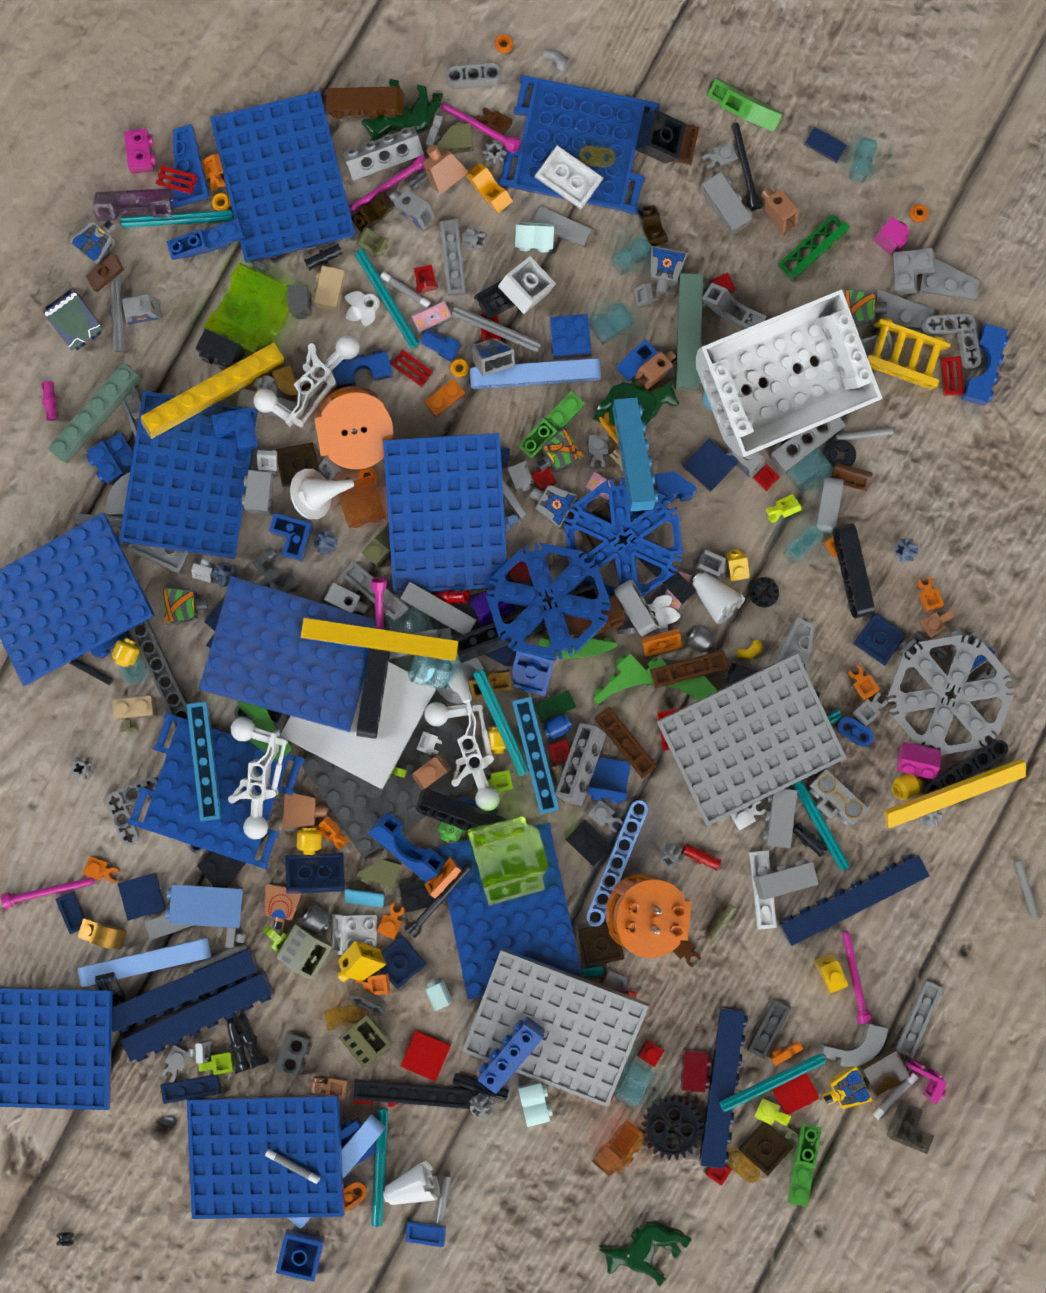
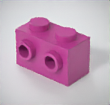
M146 128L124 131L127 162L130 172L135 174L154 171L156 156L155 153H152L151 147L154 146L153 135L149 134Z
M892 216L873 241L891 255L894 251L899 252L908 241L906 236L910 231L904 222L898 221Z
M903 742L897 754V771L934 780L940 769L941 750Z

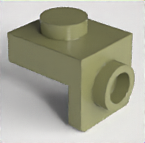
M364 228L356 245L373 256H380L386 252L389 239L386 237L382 238L370 229Z

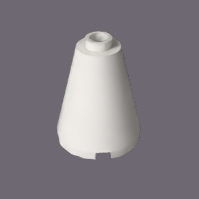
M700 572L693 578V588L717 624H722L734 614L735 608L739 609L745 600L742 594L706 572L703 574Z
M429 1162L419 1163L385 1186V1191H383L385 1201L391 1205L437 1200V1196L440 1195L437 1176H432L431 1170L434 1169Z

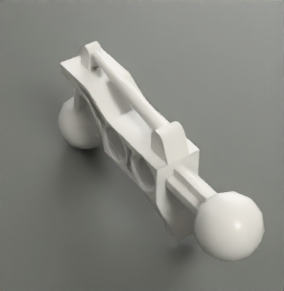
M349 335L339 338L335 347L336 351L324 363L318 359L315 345L309 344L307 361L303 365L306 373L294 384L298 391V403L295 409L290 411L280 404L277 395L270 389H261L255 394L253 401L255 408L263 413L273 412L285 420L289 427L295 424L303 428L304 423L312 412L321 404L330 390L337 385L331 371L343 359L348 360L357 356L360 349L359 342L356 338ZM310 360L313 362L312 367L309 366ZM323 370L325 375L322 378L315 377L317 371ZM304 384H311L310 390H302ZM327 384L305 417L299 420L306 412L310 398Z
M440 702L430 703L425 709L424 716L426 721L432 726H441L447 722L448 718L468 715L469 725L466 733L457 739L463 757L456 760V771H454L452 785L458 786L462 778L472 773L478 788L475 797L477 806L485 811L494 810L499 804L500 797L497 790L489 787L483 770L493 762L494 758L485 728L482 705L471 706L470 702L462 705L446 707ZM474 711L479 712L486 753L485 757L481 756L475 739L476 719ZM467 738L471 739L474 743L470 750H466L462 746V742ZM470 758H479L480 765L477 768H472L469 765ZM466 764L465 768L460 773V765Z
M239 717L231 725V734L236 740L245 742L253 738L269 743L267 753L261 759H254L249 763L248 778L240 781V786L229 796L228 801L235 803L239 799H252L251 816L245 820L243 829L249 838L261 839L268 830L267 821L262 817L263 801L273 798L278 794L277 787L285 746L288 744V740L280 737V730H275L274 732L266 731L255 727L253 721L249 718ZM279 745H282L272 787H270L271 764L279 752ZM256 766H260L263 769V774L257 772ZM255 785L261 787V793L255 790ZM244 786L247 787V790L242 792V788Z

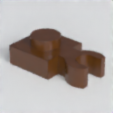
M484 107L482 110L486 116H477L479 122L486 124L503 135L513 124L512 119L498 111L492 115L490 110Z
M680 940V945L673 950L679 959L685 956L686 962L690 967L694 966L690 962L691 957L695 956L699 961L701 960L698 953L691 951L695 946L689 940Z

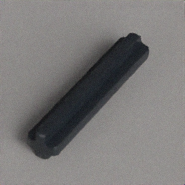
M455 1073L452 1081L455 1085L504 1101L509 1094V1091L501 1088L495 1094L477 1079Z

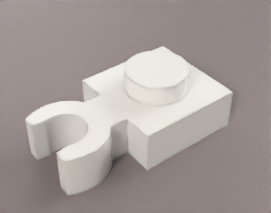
M760 801L752 804L751 808L746 807L730 815L739 831L756 821L754 815H762L766 812L765 809L761 811L756 810V805L761 803Z

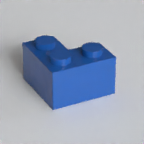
M250 408L211 415L216 438L235 435L239 453L258 449Z
M274 513L269 532L273 535L287 538L282 556L303 563L313 525Z

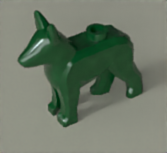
M389 80L390 86H398L400 88L398 80ZM417 85L416 89L419 92V97L411 109L403 105V115H396L394 118L378 116L374 120L363 119L361 123L371 136L370 141L382 138L391 130L401 131L404 128L413 126L417 134H421L432 123L434 114L441 105L443 93H433V99L429 103L426 86Z
M671 378L667 383L651 392L643 389V385L635 381L614 385L607 397L596 409L593 420L601 423L599 417L604 419V415L609 413V425L615 426L612 410L614 400L637 398L638 405H642L641 421L645 422L646 428L651 419L658 414L663 404L670 406L679 405V401L671 387L675 378Z
M647 1221L640 1228L635 1227L630 1235L632 1239L627 1246L608 1247L599 1245V1248H601L599 1250L606 1255L608 1274H613L620 1265H624L633 1271L652 1277L656 1284L661 1286L666 1278L664 1277L665 1274L651 1263L654 1245L669 1249L672 1252V1256L676 1259L681 1250L675 1242H679L684 1248H687L692 1238L685 1235L683 1231L669 1227L659 1221Z

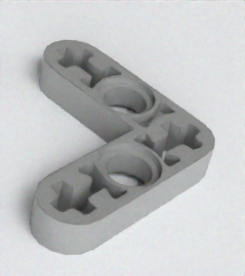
M972 315L931 316L922 322V330L927 335L957 333L961 363L965 369L971 370L980 365L981 355L976 321ZM945 320L952 322V329H948L945 326ZM964 320L969 324L968 326L966 324H961L958 326V323ZM931 323L932 325H936L939 323V326H936L932 329V327H929L928 324ZM965 337H969L972 340L971 347L965 344ZM968 358L973 359L974 363L968 361Z
M146 778L115 791L106 798L107 808L120 840L124 845H134L139 840L138 830L136 826L132 825L131 828H128L130 834H134L132 842L126 840L127 832L126 830L122 831L121 828L127 827L129 824L126 822V824L121 825L117 820L118 816L122 813L127 818H131L128 805L136 803L137 798L130 799L128 791L131 788H135L138 791L140 784L141 787H146L149 785V781L156 785L158 780L155 778ZM113 796L120 799L117 803L118 807H123L124 810L114 813V810L118 809L115 804H111Z

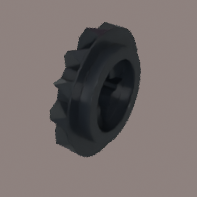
M837 440L828 446L825 458L828 465L833 468L835 463L851 467L856 460V450L850 442ZM837 451H839L840 453L847 451L843 456L845 461L841 458L835 460L836 456L838 455Z
M767 577L754 580L749 587L750 600L758 607L766 608L772 606L777 602L780 595L779 586L774 580ZM769 586L767 591L769 596L765 595L759 599L761 594L759 588L765 589Z

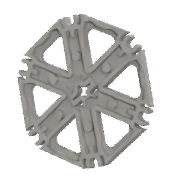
M963 634L918 641L922 649L917 644H914L913 646L916 648L915 654H910L908 650L906 651L910 659H907L904 654L902 655L887 695H896V697L888 698V702H896V706L889 710L890 712L899 711L891 715L915 744L921 746L925 742L923 744L924 747L932 745L937 750L940 747L941 755L983 748L979 741L981 740L983 745L987 746L985 737L988 735L996 739L991 731L994 730L999 735L1014 693L1006 694V692L1014 691V688H1006L1005 686L1006 682L1012 681V678L1005 677L1003 679L1004 676L1011 674L982 641L978 647H976L979 643L977 638H975L974 643L969 644L967 641L969 635L964 636L963 642H961ZM952 644L956 646L957 650L946 675L932 659L929 652L933 647ZM978 655L985 656L996 669L994 677L966 682L974 660ZM914 667L932 688L902 692L900 685L906 669ZM953 688V693L956 696L955 698L951 697V699L948 701V696L945 695L946 691L950 692V690ZM993 697L1000 698L1002 704L996 720L992 723L986 722L970 701ZM934 708L926 732L922 735L917 734L906 721V714L912 711ZM954 714L972 735V739L967 743L955 745L945 743V737Z

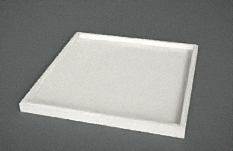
M389 662L376 739L356 736L363 686L349 733L290 716L280 735L284 739L383 790L437 687Z

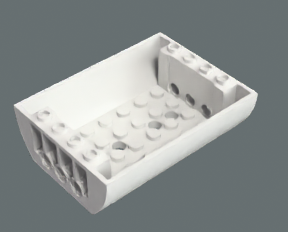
M842 289L699 348L696 354V369L723 440L740 457H746L882 399ZM812 356H815L818 359V364L816 367H813L810 364V358ZM795 363H798L801 366V371L799 374H796L793 371V365ZM761 377L767 381L765 388H761L758 384ZM744 384L750 388L748 395H744L741 392V387Z

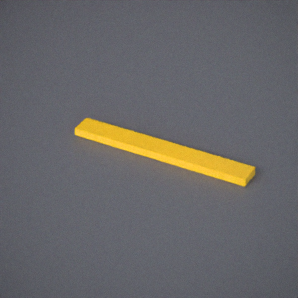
M303 618L301 638L456 661L458 641L308 618Z
M1021 758L884 810L885 825L888 828L895 827L1026 777V762Z

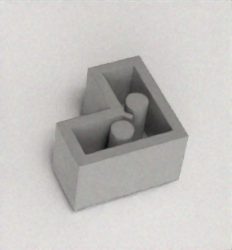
M932 248L893 253L895 291L898 295L917 293V274L936 272L935 253Z
M248 470V475H245L244 487H246V494L242 495V506H244V509L249 514L272 516L274 475L271 472Z

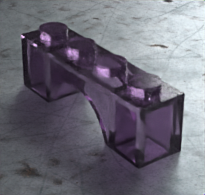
M171 188L95 192L93 201L96 221L116 220L120 215L130 211H145L151 214L153 218L172 217L174 208Z

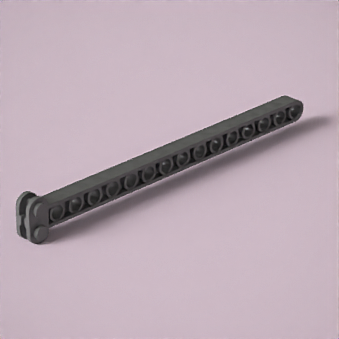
M147 620L130 629V633L136 641V645L140 648L141 656L169 714L178 717L179 713L184 711L187 714L186 720H188L186 705L188 702L150 622ZM144 625L146 632L140 636L137 633V629L139 626ZM152 642L154 650L148 653L145 650V646L147 643ZM159 659L162 662V667L159 670H155L154 662ZM169 677L171 683L165 688L162 685V679ZM173 694H177L179 697V701L175 705L170 702V697Z

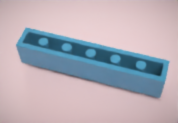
M637 398L615 399L612 410L630 512L653 510L655 502H658V493L653 487L655 484L654 473L650 471L652 460L651 456L647 454L649 449L648 439L644 438L646 428L645 422L641 421L642 405H638Z
M528 697L512 701L540 815L557 811L559 807L532 699Z
M208 702L186 704L200 822L222 819Z

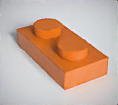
M453 378L426 399L424 403L433 415L437 417L463 397L465 392Z
M679 629L641 638L645 657L682 648Z
M450 857L438 875L425 883V887L432 897L436 898L442 893L448 884L461 872L456 860Z

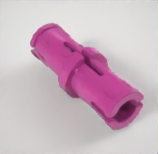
M45 381L41 383L43 392L42 404L45 408L46 421H56L59 418L56 408L58 401L54 393V383L52 381Z

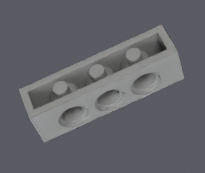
M414 126L404 128L394 134H387L383 138L368 141L364 145L352 147L343 152L353 181L424 155Z
M838 417L824 423L825 432H819L817 427H814L789 438L783 445L781 443L777 444L771 449L773 453L769 457L782 474L786 473L842 430L846 425L841 418ZM803 435L810 437L811 442L809 444H805L802 441ZM787 447H793L796 454L789 455L786 451Z
M583 723L579 724L555 793L557 797L566 803L582 806L606 737V733L598 727Z

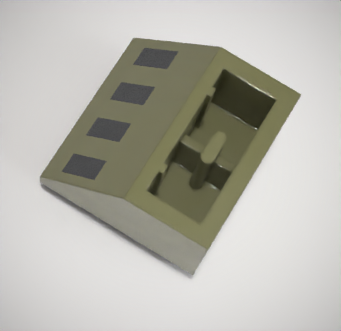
M295 923L275 957L294 972L313 981L332 946L328 939L314 934Z
M367 1013L339 1037L363 1068L378 1058L393 1044V1041L370 1013Z

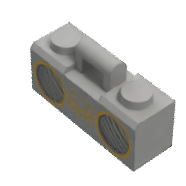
M823 769L808 785L811 789L809 792L818 799L820 797L822 799L816 807L830 820L838 814V819L844 825L849 824L853 826L869 809L827 769ZM827 801L835 808L833 811L825 805Z

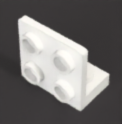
M332 914L331 953L343 955L355 941L376 948L377 915Z

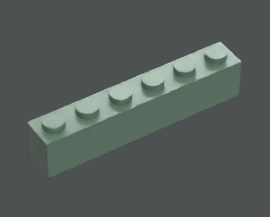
M680 273L675 390L698 391L699 385H702L696 369V354L698 349L704 346V336H701V329H705V318H702V310L705 311L706 304L702 300L703 292H706V280H703V274Z
M123 362L47 449L61 461L68 463L143 378Z

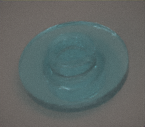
M137 658L134 665H129L128 668L123 666L119 668L121 678L130 684L141 682L147 672L145 663Z

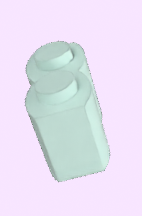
M517 222L515 247L519 248L520 251H530V248H536L539 252H549V249H553L555 224Z
M436 977L428 981L425 991L434 1011L450 1005L453 1000L444 980H439Z
M537 1081L518 1086L527 1127L550 1122L549 1116L553 1114L550 1104L546 1105L545 1097H548L546 1085H541V1082Z

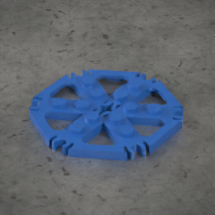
M624 477L620 478V485H616L614 478H611V487H609L607 479L574 503L572 506L576 508L569 509L575 516L574 518H565L567 521L564 522L567 548L576 550L575 532L577 530L604 541L587 553L588 558L585 562L590 563L592 560H595V566L598 564V567L601 568L616 557L618 586L632 579L642 596H644L676 573L671 571L678 570V567L673 565L674 560L682 561L680 556H675L676 554L684 556L679 512L671 515L677 510V507L668 509L667 503L671 499L669 498L663 503L662 500L667 495L657 491L658 502H655L654 509L647 510L632 521ZM602 493L609 495L611 522L587 510V504ZM664 522H670L673 527L674 546L666 548L644 536ZM630 533L632 534L626 540L627 544L625 542H622L616 545V543H618L621 539V534L622 536L629 535ZM636 556L661 567V574L649 583L641 584L638 580ZM568 557V561H569V565H570V564L572 563V560H571L570 557ZM587 576L581 582L588 586L596 584L592 576ZM604 583L607 594L611 597L616 596L614 592L616 587Z
M540 542L542 550H539L537 543H535L534 551H529L528 546H525L526 554L523 553L521 548L491 577L489 586L495 587V590H487L486 597L498 637L500 638L501 636L502 642L509 638L512 641L508 644V647L512 648L513 651L557 660L555 652L558 653L559 659H562L563 651H567L571 657L572 648L576 655L606 624L608 616L603 615L602 611H610L611 603L598 564L595 566V560L586 563L585 560L588 558V554H584V551ZM553 553L570 557L572 563L552 581L545 559L546 555ZM525 562L533 587L508 582L505 576L517 563ZM587 576L594 578L599 593L598 598L588 599L569 595ZM545 593H547L549 599H553L551 601V609L548 603L544 602L546 598ZM502 601L527 608L512 623L505 624L501 619L498 603ZM564 615L591 620L592 625L579 638L574 639L569 634ZM544 620L551 641L550 646L541 647L527 644L524 639Z

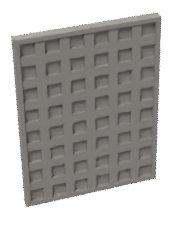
M798 653L784 658L656 721L706 826L846 759Z
M501 948L462 1052L489 1061L495 1048L499 1049L502 1046L501 1042L507 1034L511 1035L514 1032L513 1028L519 1020L523 1021L527 1016L542 1027L545 1033L541 1042L515 1072L608 1107L649 1003Z

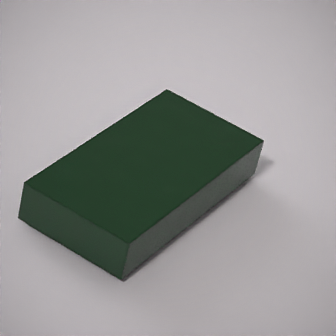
M569 690L534 705V708L541 723L576 708V705Z

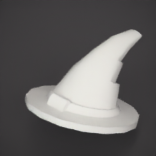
M303 469L297 472L291 481V500L301 516L307 519H320L330 509L332 498L354 487V481L352 479L326 480L320 472L314 469Z
M457 654L456 661L440 659L434 672L435 686L439 694L447 701L456 704L468 703L472 701L468 681L474 676V672L481 669L484 670L477 658L463 663L460 662Z

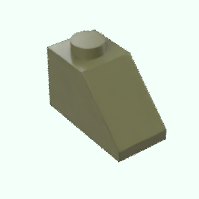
M457 122L455 125H452L436 145L437 148L445 147L452 154L474 151L470 123Z
M389 526L379 533L362 551V554L377 567L391 553Z

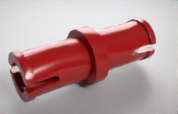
M446 590L445 592L431 593L449 605L467 603L469 599L468 591Z
M688 843L685 844L681 853L696 860V863H702L716 871L722 861L706 853V850H699Z

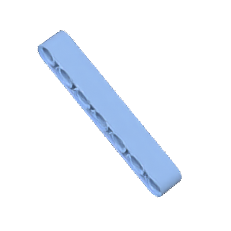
M600 359L515 364L513 367L486 376H482L477 367L470 368L472 389L588 382L602 379Z
M636 800L631 803L587 911V921L592 926L601 925L605 919L607 902L600 904L597 901V897L603 893L609 899L613 892V887L620 882L648 812V807L643 801ZM638 803L644 806L643 813L639 815L635 814L633 810L634 806ZM635 822L637 829L634 832H628L626 829L627 823ZM626 839L629 841L630 845L627 850L619 848L621 840ZM616 857L622 860V865L619 868L612 866V860ZM609 875L615 878V883L612 886H607L604 882L605 878ZM599 912L601 915L600 920L597 922L591 921V913Z
M208 938L82 966L77 968L81 987L96 984L95 976L114 972L117 979L207 959L212 957Z
M372 1114L342 1148L343 1178L386 1128ZM311 1217L288 1219L301 1229Z

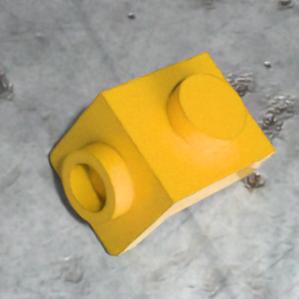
M736 549L725 553L731 582L750 578L748 560L744 550Z

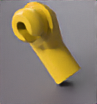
M754 640L748 649L737 648L736 658L754 659L763 650L762 642Z

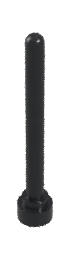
M735 122L732 124V130L749 194L747 206L750 211L761 209L763 203L759 195L756 194L740 126Z
M468 863L461 869L458 876L434 899L417 920L410 921L404 927L408 934L416 938L421 933L423 923L471 871V864Z

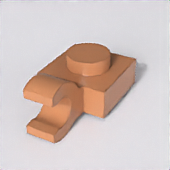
M952 610L947 611L941 616L935 612L919 623L926 635L931 638L946 629L944 623L955 617V614Z

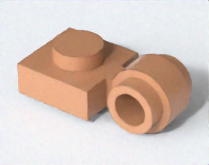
M313 1076V1079L310 1080L309 1088L311 1093L322 1094V1091L325 1090L326 1095H339V1100H345L347 1079L329 1077L328 1083H326L324 1077Z

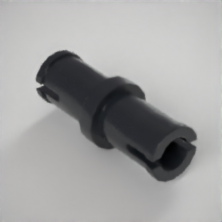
M336 244L324 251L319 250L318 254L304 259V262L310 271L322 264H328V261L343 255L339 244Z
M798 822L794 826L795 829L793 828L792 833L803 841V845L810 847L819 857L823 856L828 848L816 838L814 833H810Z

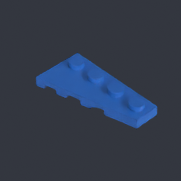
M190 124L173 129V169L198 176L192 195L173 190V207L176 209L209 199L210 194L193 125ZM174 174V177H176V178L184 179V180H187V181H191V180H192V179H190V178H186V177H182V176H179V175H175V174ZM178 182L173 183V185L181 186L188 189L190 187L189 185H185Z

